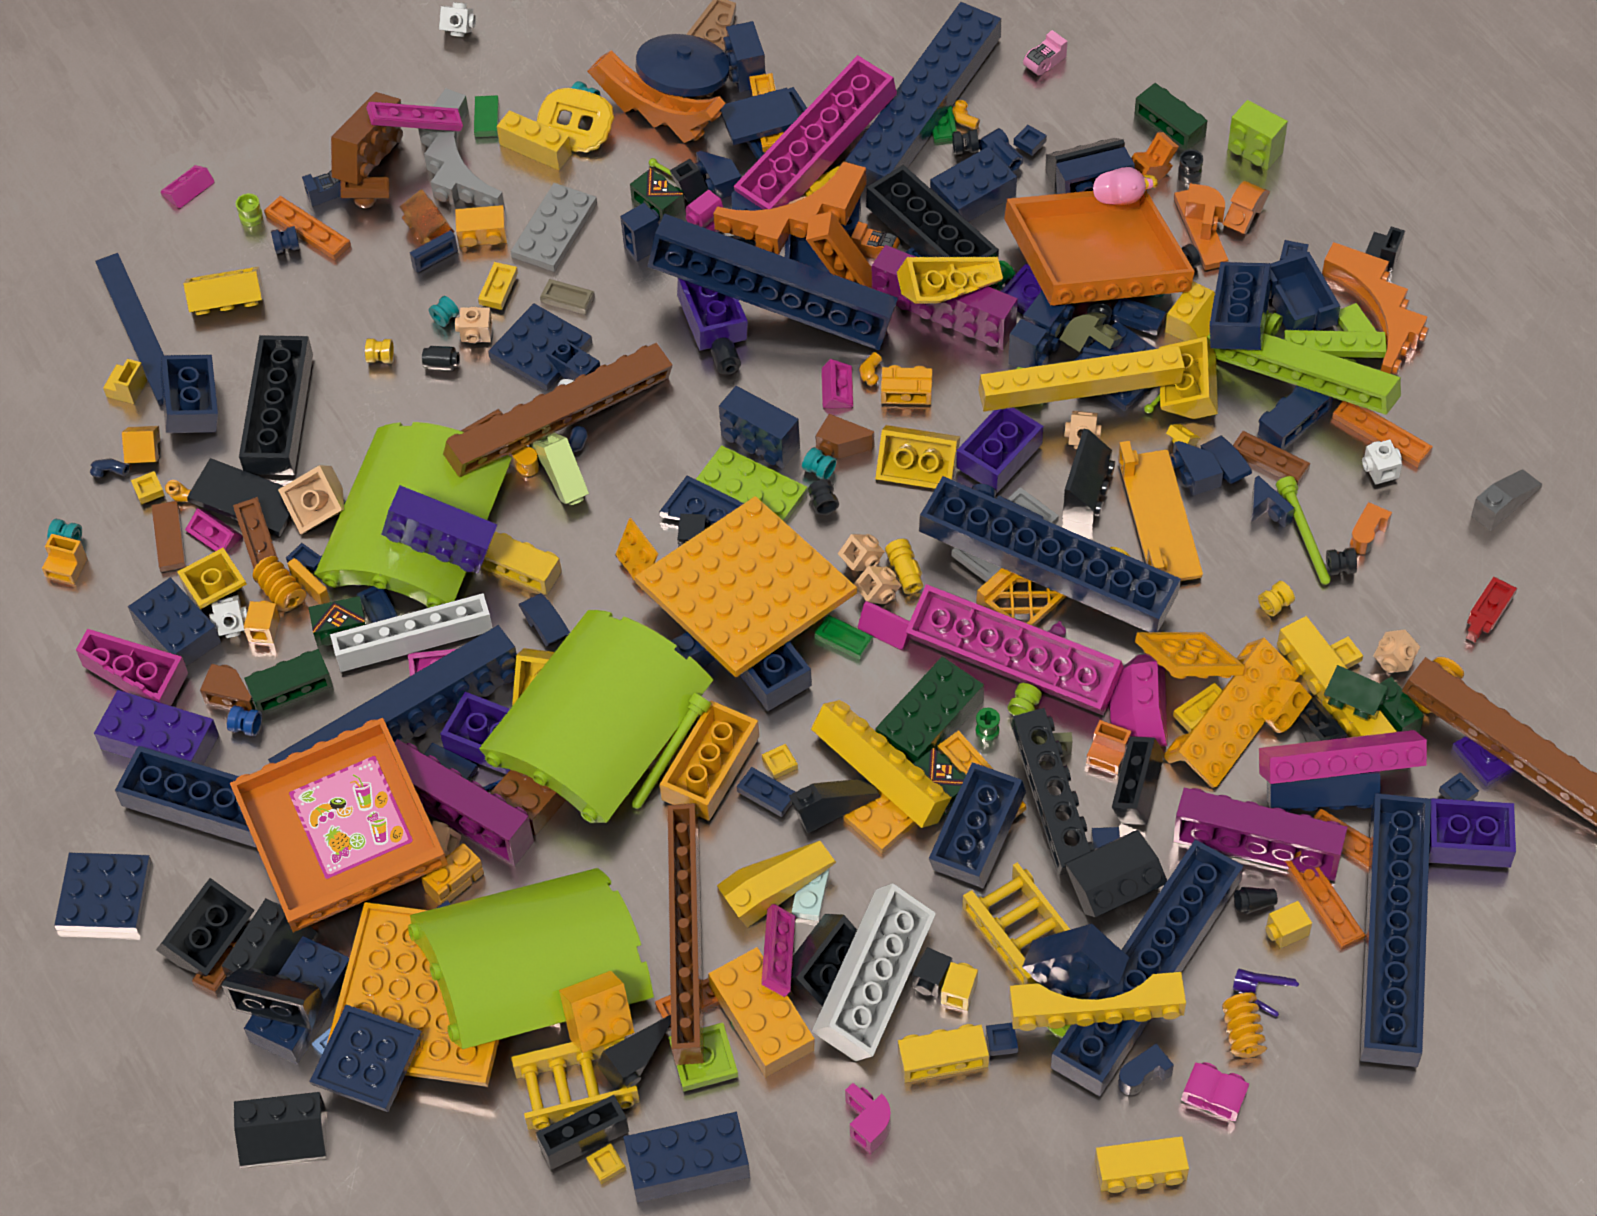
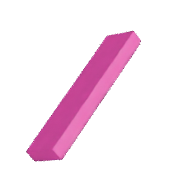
M368 102L366 107L371 125L461 131L463 127L458 108Z
M772 904L767 909L761 984L785 997L791 988L795 915Z

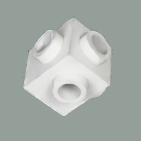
M453 2V7L441 6L439 30L451 31L450 35L464 37V33L472 32V28L476 24V15L473 14V9L466 8L467 4Z
M1391 440L1377 441L1366 446L1362 465L1364 470L1370 473L1376 485L1399 478L1402 467L1401 454L1398 448H1394Z
M239 596L219 599L212 603L213 614H209L210 621L216 626L219 636L225 635L226 638L240 635L241 631H244L243 627L247 616L246 606L241 607Z

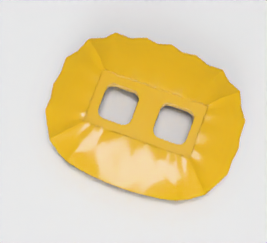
M572 88L557 89L544 99L536 122L568 135L571 151L588 153L591 150L598 149L607 140L614 120L613 106L607 99L591 92ZM561 111L572 112L568 125L557 123ZM583 116L593 118V123L588 131L579 129Z

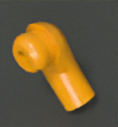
M957 100L952 110L956 122L971 129H978L980 119L968 114L966 110L968 104L966 101Z
M873 352L859 368L861 379L863 382L866 381L869 386L874 385L879 380V376L875 374V368L882 361V358L876 352Z
M170 480L165 485V491L175 501L188 502L187 496L191 490L187 489L179 481Z

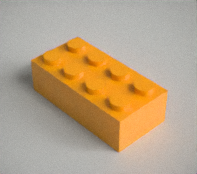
M710 700L712 705L707 713L703 712L660 783L663 801L672 805L695 803L697 816L708 821L712 818L760 737L758 720Z
M758 947L708 973L709 987L766 1078L813 1052L815 1038L788 995L783 997L761 984L763 955Z

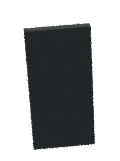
M212 458L207 462L187 496L188 502L237 520L233 505L257 497L269 533L279 537L291 518L278 491L283 485Z

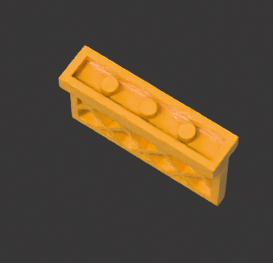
M1001 568L977 590L976 604L1014 619V614H1029L1030 620L1027 624L1035 626L1066 596L1056 591H1050L1047 587L1046 591H1032L1031 582L1033 581ZM1016 582H1028V591L1013 592V585ZM999 598H1010L1011 608H1000L994 602ZM1014 598H1029V607L1014 608ZM1032 598H1047V605L1044 607H1033Z

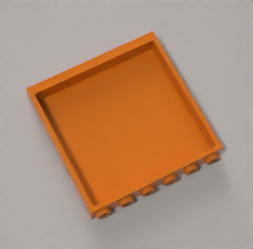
M1147 190L1138 201L1127 205L1102 203L1096 199L1093 191L1007 199L1004 219L1050 306L1191 291L1195 271Z

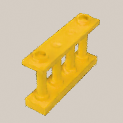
M1017 862L1013 864V880L983 898L981 896L977 897L972 890L963 895L962 908L1021 985L1036 984V980L1022 968L1025 958L1021 954V948L1052 929L1056 934L1071 929L1034 884L1031 873L1027 869L1023 870ZM1021 888L1029 900L1004 916L993 918L989 912V907ZM1037 909L1045 921L1018 938L1010 939L1004 932L1005 928Z
M625 1037L584 1053L573 1042L511 1057L516 1078H525L532 1107L531 1112L524 1113L528 1130H542L550 1126V1124L569 1117L612 1095H615L622 1109L630 1108L635 1103H639L637 1086L629 1088L625 1086L616 1091L599 1094L592 1062L595 1059H599L604 1050L624 1040ZM579 1064L582 1068L588 1098L572 1101L564 1069L567 1066ZM552 1071L560 1104L544 1108L536 1076L538 1073Z

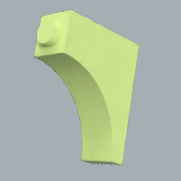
M552 433L529 444V447L536 450L538 459L550 477L560 501L565 504L569 503V505L583 501V496L588 495L589 492L568 439L559 434Z

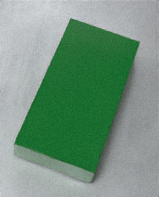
M498 95L475 96L474 136H498Z
M830 615L826 616L815 632V639L858 660H861L873 642V636Z

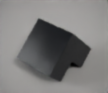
M1391 226L1387 235L1374 232L1365 253L1389 261L1387 271L1393 272L1402 250L1405 230Z

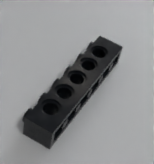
M1045 708L1013 716L1011 726L1058 874L1063 875L1068 873L1064 863L1094 850V846L1091 841H1087L1085 835L1087 824L1085 818L1079 816L1077 810L1079 806L1077 793L1070 789L1069 781H1071V775L1068 766H1063L1061 761L1063 751L1060 741H1055L1052 733L1055 731L1051 715L1047 716ZM1040 736L1044 739L1045 743L1037 745L1031 738ZM1048 761L1052 764L1053 768L1045 770L1039 763ZM1056 786L1060 789L1061 794L1052 795L1047 788ZM1063 811L1068 814L1069 819L1062 821L1056 817L1055 813ZM1073 837L1077 841V845L1068 846L1064 842V838Z

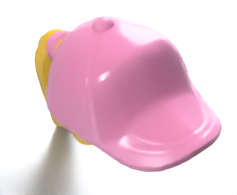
M1124 167L1098 176L1093 185V193L1096 199L1102 203L1127 205L1138 201L1147 189L1156 188L1158 180L1152 175H1142L1132 167Z

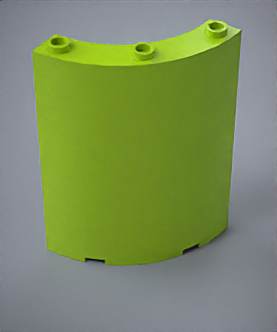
M399 422L377 428L344 504V510L338 518L314 575L329 587L337 588L345 585L374 586L378 589H388L404 594L425 604L428 608L455 601L466 571L461 569L460 566L450 562H442L433 555L417 552L408 545L392 542L387 537L381 535L388 510L399 485L487 520L512 457L506 455L459 478L443 455L449 437L454 434L460 435L464 432L422 422H413L412 426H403Z
M588 610L479 750L485 755V760L491 766L517 771L533 778L539 785H546L576 807L586 821L590 823H607L683 721L689 711L687 707L690 703L688 701L692 694L696 693L702 696L713 679L694 659L689 656L686 660L674 650L677 647L674 643L647 626L627 617H623L621 620L613 618L611 612Z
M595 868L410 915L409 935L411 940L425 954L430 963L432 979L438 982L450 1021L447 1029L452 1042L460 1048L466 1049L565 1022L566 1019L559 990L608 971H612L624 983L628 1004L654 998L647 962H641L637 947L642 944L632 917L619 891H612L609 887L611 880L602 870Z

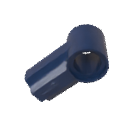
M998 128L978 140L980 151L989 147L1013 173L1023 164V157L1009 144L1008 137L1002 129Z

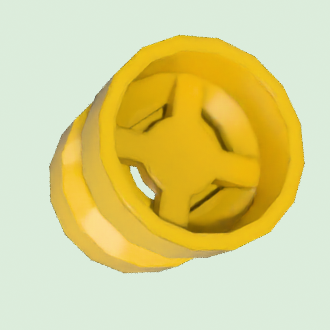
M367 338L365 343L366 362L375 363L376 361H382L384 364H392L394 358L393 340L384 339L383 341H377L374 338Z
M1278 581L1272 585L1270 591L1265 590L1258 595V602L1261 608L1273 617L1281 612L1283 606L1287 607L1295 601L1292 589L1283 581Z

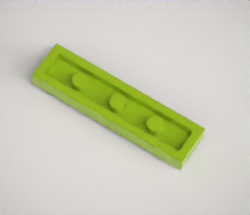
M1285 330L1284 340L1336 357L1384 358L1386 354L1385 332Z

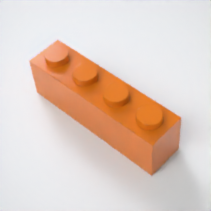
M832 211L809 216L806 240L829 272L872 288L871 265Z

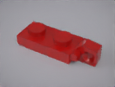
M1493 577L1470 611L1467 623L1471 626L1468 629L1466 638L1476 643L1482 631L1489 633L1516 594L1517 588Z

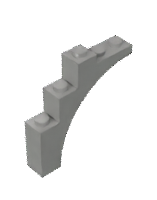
M445 88L432 106L458 108L462 122L469 112L466 95ZM418 128L421 143L429 147L424 154L427 170L436 174L431 180L434 198L453 205L458 199H462L466 203H473L481 207L503 205L505 208L502 191L484 183L462 161L457 151L459 131Z

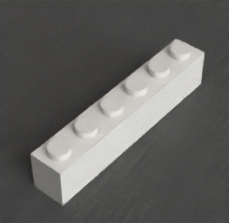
M479 594L330 634L340 672L481 635L492 629V623L484 594Z

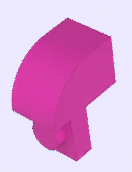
M852 1083L845 1090V1102L860 1115L850 1123V1136L867 1152L872 1154L886 1140L890 1132V1105L882 1093L874 1100L867 1089L864 1087L859 1088Z

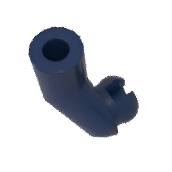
M576 426L572 429L568 442L573 453L581 451L587 440V430L584 427Z
M112 458L95 460L90 465L92 466L90 474L98 478L103 476L104 470L126 476L129 471L128 464Z

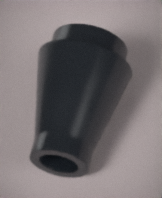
M1241 887L1240 890H1236L1234 893L1236 910L1245 914L1276 905L1278 902L1277 892L1274 888Z

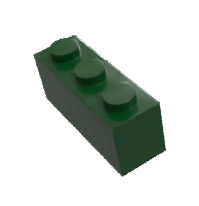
M1157 83L1152 84L1136 97L1134 114L1159 132H1164L1182 149L1188 150L1206 136L1208 120Z
M319 649L304 652L298 657L288 661H281L275 666L253 672L250 676L244 677L255 708L261 711L262 714L333 687L329 671Z

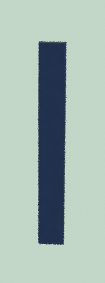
M118 253L96 260L97 268L137 358L142 363L146 378L157 403L162 405L160 370L161 355L164 354Z

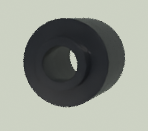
M726 337L718 338L712 343L711 354L718 372L721 374L735 373L740 368L741 361L734 343Z
M430 346L423 349L422 365L424 368L435 371H454L455 367L459 366L460 354L456 352L455 347Z

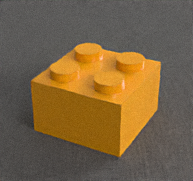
M612 971L559 990L570 1040L582 1053L635 1033L624 983Z

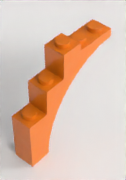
M612 50L602 55L587 71L624 113L631 109L639 110L654 128L661 124L664 126L668 125L684 143L691 139L694 141L698 140L705 133L703 128L709 123L708 121L713 122L721 115L720 109L725 105L720 96L709 100H694L660 92L647 85Z
M843 162L835 175L823 187L801 200L781 207L756 211L716 207L713 213L715 230L756 241V247L779 255L790 234L799 238H806L809 216L832 211L840 224H847L867 184L866 167Z
M1333 242L1324 259L1322 275L1341 283L1368 305L1377 318L1382 332H1385L1386 354L1381 371L1397 375L1402 364L1401 356L1406 357L1409 348L1416 350L1419 342L1425 341L1429 328L1425 327L1427 316L1407 310L1410 301L1406 299L1408 289L1388 282L1390 272H1387L1389 261Z

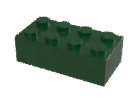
M942 656L880 722L875 731L886 737L887 742L896 750L903 752L906 758L913 764L933 748L938 751V745L953 735L984 701V684Z

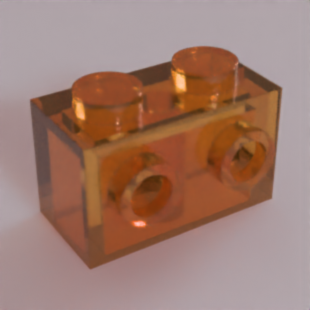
M422 189L399 206L405 214L401 218L409 228H415L416 232L413 234L422 245L450 230L453 233L455 232L431 198Z

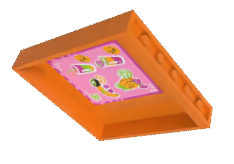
M383 718L370 720L355 730L344 731L338 737L327 742H318L306 751L295 752L285 760L267 764L261 770L252 774L241 775L230 783L293 932L448 865L442 847Z

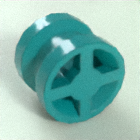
M442 296L437 305H432L428 309L432 319L442 327L448 325L449 320L456 318L460 313L457 305L447 296Z

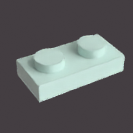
M829 868L796 892L792 908V914L795 917L819 921L830 873Z

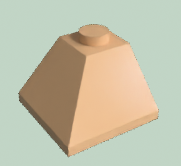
M319 465L278 489L301 535L344 510L343 487L332 466Z

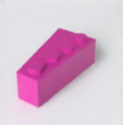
M91 629L86 630L76 648L83 667L127 693L169 706L172 705L188 675L181 656Z

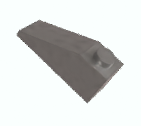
M1523 469L1493 483L1475 499L1471 516L1492 531L1542 487V483Z

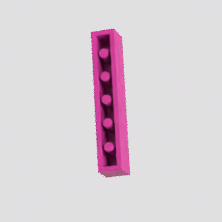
M1414 730L1259 748V774L1270 784L1427 766V740Z

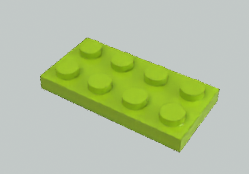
M722 445L696 478V480L742 503H746L756 496L785 523L808 493L807 486Z

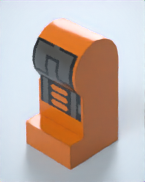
M859 221L851 236V239L863 256L874 259L877 258L885 245L898 249L900 240L894 234L881 233L869 229L868 224Z
M1368 502L1353 528L1350 548L1353 547L1356 554L1369 553L1378 530L1386 532L1390 524L1392 512Z

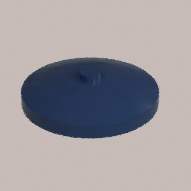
M667 34L657 36L642 44L636 54L635 67L639 77L650 87L670 95L692 97L712 93L725 84L729 75V60L724 51L714 43L692 35Z

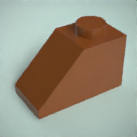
M828 414L815 436L816 448L821 450L823 455H830L836 459L870 451L875 446L874 431L832 414Z
M211 664L200 689L205 704L231 709L236 705L243 707L246 711L256 710L252 697L237 670L229 665L219 666Z

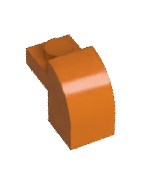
M1157 132L1146 152H1135L1131 159L1135 164V169L1142 175L1155 176L1159 181L1173 167L1170 161L1179 146L1164 132Z
M1243 181L1230 200L1232 204L1223 221V225L1246 234L1255 213H1261L1270 191Z
M1190 183L1185 217L1203 220L1200 239L1210 240L1211 231L1217 230L1218 222L1223 223L1225 200L1221 193L1212 187Z

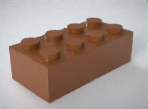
M375 92L331 136L332 178L358 185L364 177L369 175V172L375 166L379 165L384 156L389 154L391 149L401 141L403 136L401 127L371 125L366 108L368 102L401 104V99Z
M510 770L490 792L492 795H500L512 807L515 808L517 806L525 810L529 815L532 834L535 836L566 801L565 798L546 785H539L533 778L514 770Z

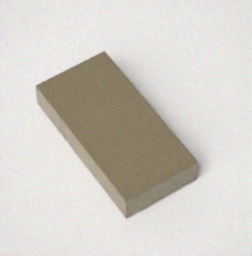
M549 279L540 296V300L542 303L586 315L595 297V293L592 290Z

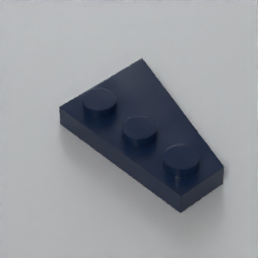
M687 475L661 508L659 514L662 518L679 520L680 513L706 515L707 526H711L744 503Z

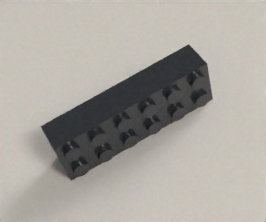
M906 166L898 167L867 187L866 207L921 257H999V249Z
M259 335L239 452L242 469L246 472L261 475H294L313 358L309 336Z

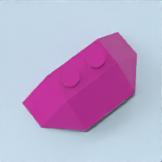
M1149 654L1137 655L1124 665L1110 699L1111 724L1130 730L1131 737H1154L1160 747L1168 746L1165 668L1157 664V661Z

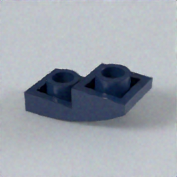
M1222 435L1200 445L1201 449L1214 454L1223 471V478L1230 484L1252 474V469L1243 456Z
M542 593L519 603V607L530 627L535 626L546 647L569 635L570 631Z

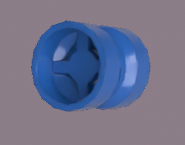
M234 705L228 714L227 730L235 733L243 731L245 735L255 737L259 732L262 722L261 711L253 709L246 711L243 707Z

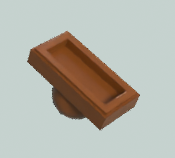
M364 177L358 185L341 180V198H354V202L358 207L363 209L371 208L375 205L377 198H389V178Z

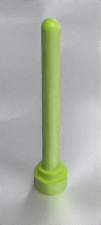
M1292 476L1284 477L1277 481L1275 486L1278 493L1294 507V519L1320 582L1323 585H1327L1331 579L1296 496L1298 493L1297 482Z
M693 693L689 699L688 713L632 801V806L635 809L642 807L698 715L702 716L703 712L707 713L712 705L711 702L702 696Z

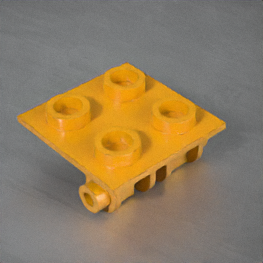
M629 518L615 555L630 573L633 580H635L636 575L655 563L658 552L632 518Z

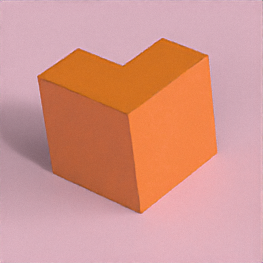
M1099 720L1094 731L1093 743L1087 754L1086 764L1118 775L1123 764L1131 731Z

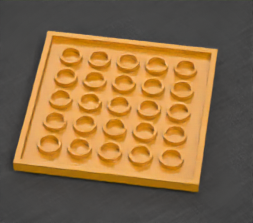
M756 496L635 576L636 584L735 677L741 675L857 594V587Z
M364 902L328 1041L347 1004L423 1032L424 1036L406 1075L488 1087L499 1040L466 1049L460 1048L450 1040L447 1029L450 1021L437 980L434 981L432 979L430 963L425 954L410 938L408 925L411 924L410 915L428 910Z

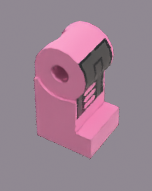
M1053 30L1046 35V40L1026 54L1023 65L1038 76L1044 74L1066 58L1067 40Z

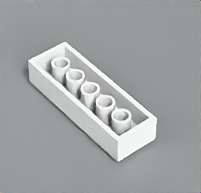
M893 883L876 889L811 1032L854 1061L872 1057L936 913Z

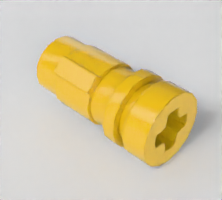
M902 538L890 542L885 547V552L889 558L890 565L895 568L896 576L904 593L914 594L923 588L922 572L918 562L914 559L915 555L909 540Z

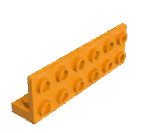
M1130 441L1120 442L1118 462L1146 564L1181 578V581L1202 578V568L1168 450L1137 454L1136 450H1132Z
M1265 638L1247 643L1236 658L1245 665L1243 676H1233L1191 733L1176 737L1164 753V759L1169 764L1180 760L1185 761L1211 788L1219 785L1264 724L1265 720L1262 718V712L1279 691L1276 686L1281 678L1296 681L1299 677L1295 668Z

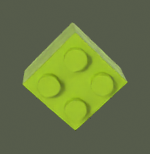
M1246 100L1231 117L1228 149L1234 154L1251 161L1253 164L1268 170L1283 153L1288 121Z

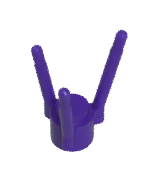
M1238 968L1233 990L1238 991L1239 994L1256 993L1259 982L1298 987L1299 983L1294 978L1259 974ZM1257 999L1253 1002L1271 1015L1279 1016L1276 1010Z

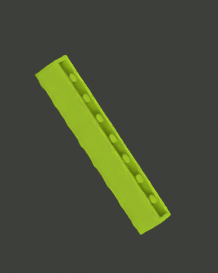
M1265 333L1261 350L1213 348L1216 353V359L1385 415L1389 413L1401 397V377Z

